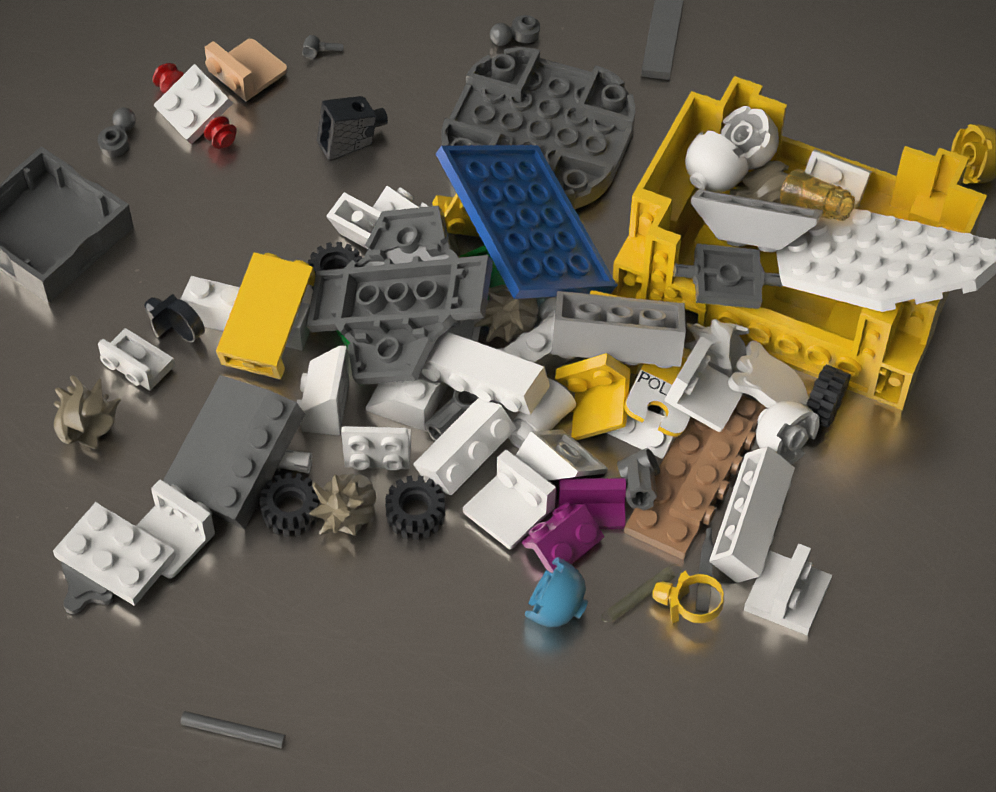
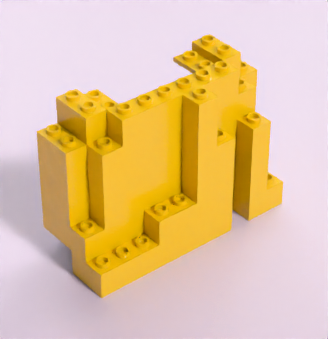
M734 76L720 101L691 91L632 195L629 236L613 264L612 278L615 280L617 287L611 294L624 298L685 303V309L699 314L698 324L704 327L711 326L712 320L717 319L721 323H732L748 328V334L739 335L744 341L745 346L751 341H757L774 358L784 362L792 369L818 378L819 373L826 364L851 374L847 390L903 411L916 382L920 364L934 335L938 317L950 291L942 292V299L916 304L915 299L895 303L896 309L885 312L786 286L763 285L762 303L759 309L696 303V288L693 279L674 277L673 270L675 263L694 265V251L697 244L759 249L758 246L748 244L740 247L727 244L726 240L718 239L692 206L691 197L699 189L691 183L690 175L686 169L687 149L700 132H703V135L707 131L721 134L722 129L726 125L723 123V120L734 110L743 106H749L751 109H762L770 116L778 128L779 144L776 153L770 161H781L789 166L788 170L783 172L797 181L802 180L812 151L818 150L872 171L860 205L855 209L868 210L872 213L894 216L895 218L908 221H917L921 224L943 227L948 230L970 233L975 236L987 195L961 186L969 158L939 148L936 155L933 156L921 150L905 146L897 176L886 171L861 164L858 161H853L829 151L807 145L801 141L782 136L787 104L762 96V85ZM797 184L792 186V191L787 192L788 205L803 207L806 202L812 200L802 194L804 190L797 188ZM730 189L724 192H717L732 195L730 194ZM820 198L823 202L832 203L830 200ZM760 250V263L764 272L779 274L776 251L765 252Z

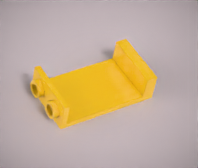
M253 252L216 349L221 365L281 380L285 370L281 359L307 286H314L316 276L312 266L301 260H294L293 262L284 260L272 253H265L263 255Z

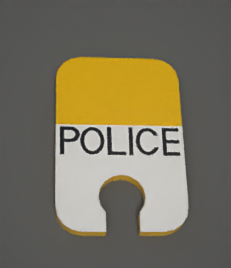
M682 357L681 367L661 368L655 364L643 363L625 401L624 409L626 413L643 423L648 413L647 406H660L666 412V418L661 421L658 431L672 437L680 436L684 432L691 416L665 402L664 399L687 359Z

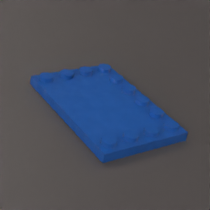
M538 145L441 146L436 156L513 299L557 297V291L590 294L592 290L607 294L614 291L617 287L615 280L612 278L609 269Z

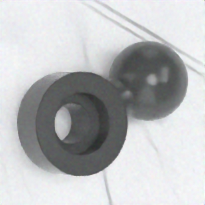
M529 15L518 16L513 20L511 27L505 23L495 24L490 30V39L498 46L508 44L512 38L521 43H532L539 37L540 23Z
M125 107L119 108L114 112L112 117L114 126L103 129L98 135L97 141L100 150L107 157H119L129 148V140L125 131L134 127L136 116L131 109Z

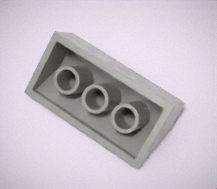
M557 291L551 354L572 359L575 357L592 358L608 353L616 360L623 361L629 365L645 363L655 364L661 368L681 367L686 333L685 303Z

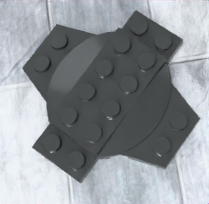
M439 206L382 211L365 244L368 248L365 257L357 263L352 260L344 269L316 271L306 327L311 332L339 330L350 342L348 352L352 376L358 385L417 381L437 338L443 335L450 327H460L461 320L485 318L493 261L488 255L459 258L451 250L444 212Z

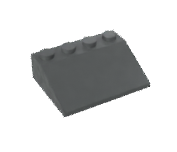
M220 375L163 482L169 486L172 484L178 486L186 494L187 498L195 503L199 501L206 505L212 515L245 530L260 502L262 488L266 489V483L272 479L305 413L297 402L273 391Z

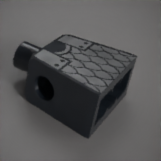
M363 96L324 100L321 104L317 142L329 161L368 147L373 143L375 128L388 124L387 113L384 108L373 110L367 99Z

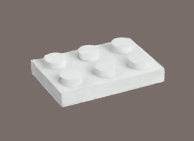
M96 502L53 550L57 559L134 606L176 557L175 549Z

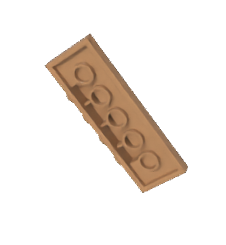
M742 395L722 432H718L697 419L690 417L684 432L675 438L659 466L660 474L655 476L657 497L654 499V506L647 510L635 508L625 525L624 533L684 560L703 525H710L717 509L714 505L717 499L723 500L730 487L728 479L731 474H738L744 459L741 457L744 450L750 451L756 440L757 420L766 407Z

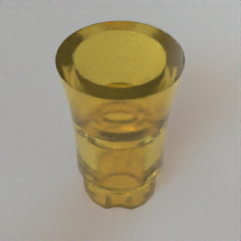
M795 169L789 173L781 188V204L823 210L822 217L826 219L845 221L850 217L855 206V197L851 195V192L842 189L838 185L816 178L802 169Z

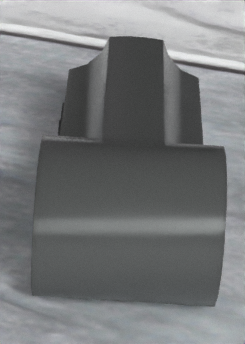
M454 390L453 398L425 423V430L436 441L479 397L467 391L460 392Z
M645 448L617 462L621 477L626 478L627 502L632 508L647 510L654 506L653 502L657 497L655 476L660 474V467L656 457L649 448Z

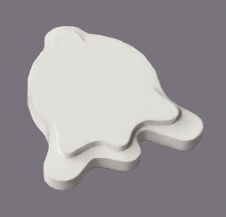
M751 341L746 346L747 356H742L736 363L737 368L742 373L732 374L728 379L729 387L735 392L753 396L767 408L782 401H795L806 405L809 396L799 375L787 364L771 356L759 342Z

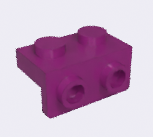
M568 502L560 505L553 511L554 516L551 519L531 528L529 531L530 536L522 541L525 548L534 549L547 571L553 573L557 567L552 564L555 558L559 557L572 564L605 537L585 504H570Z

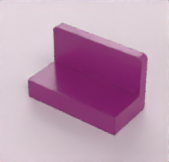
M626 478L559 479V506L568 502L570 504H585L600 530L625 528Z

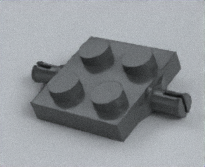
M697 244L694 251V265L675 263L673 270L674 277L693 279L696 288V303L759 309L762 303L763 285L782 287L780 274L764 272L760 263V250Z

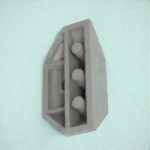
M699 189L691 197L692 206L718 239L726 240L727 244L740 247L746 244L758 246L759 250L765 252H775L776 250L783 249L816 226L823 214V210Z

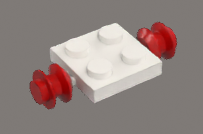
M174 63L162 64L155 70L153 84L156 87H160V91L164 95L154 106L191 145L203 133L205 138L212 141V145L217 149L228 147L234 142L237 128L233 124H229L227 117L221 116L233 102L195 64L185 74L179 71Z

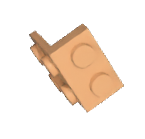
M247 39L230 52L225 51L214 41L205 46V64L208 71L245 101H248L287 73L286 64L254 39Z

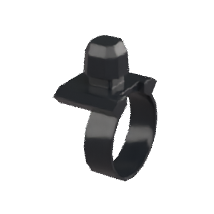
M174 294L164 301L151 297L144 304L156 337H160L171 327L188 342H194L205 333V327L199 315L188 303L177 299Z

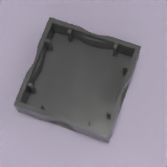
M42 146L16 167L0 184V270L48 304L134 228L129 204L99 184L83 178L72 166Z

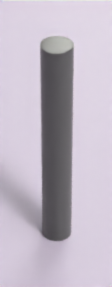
M184 711L181 717V725L278 748H283L286 739L285 734Z

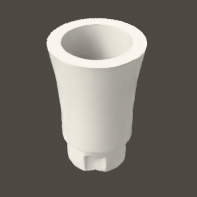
M548 378L550 387L531 415L520 412L513 420V424L517 429L508 438L517 448H521L531 431L552 430L562 418L576 407L573 396L558 382Z

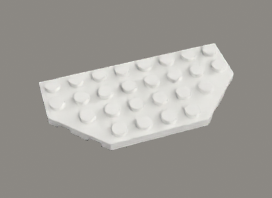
M812 199L803 206V208L823 210L822 217L817 225L783 249L776 250L782 286L881 312L896 309L895 303L915 299L916 304L942 299V292L962 288L963 294L977 291L996 274V239L974 236L970 233H961L943 227H934L917 221L895 218L894 216H885L868 210L846 207L845 205H836L819 199Z

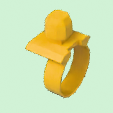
M685 570L680 574L677 587H673V583L657 582L653 590V599L664 605L670 603L672 624L679 621V613L693 623H706L712 621L721 613L724 604V592L721 584L715 578L704 574L689 576ZM705 583L715 587L721 595V602L718 607L710 613L702 615L686 611L679 602L682 597L690 593L689 585Z

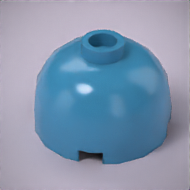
M557 557L552 562L557 567L553 573L545 571L528 604L531 606L535 605L533 611L525 612L527 618L546 627L565 625L573 616L579 619L588 605V600L584 599L586 584L583 576L573 565Z

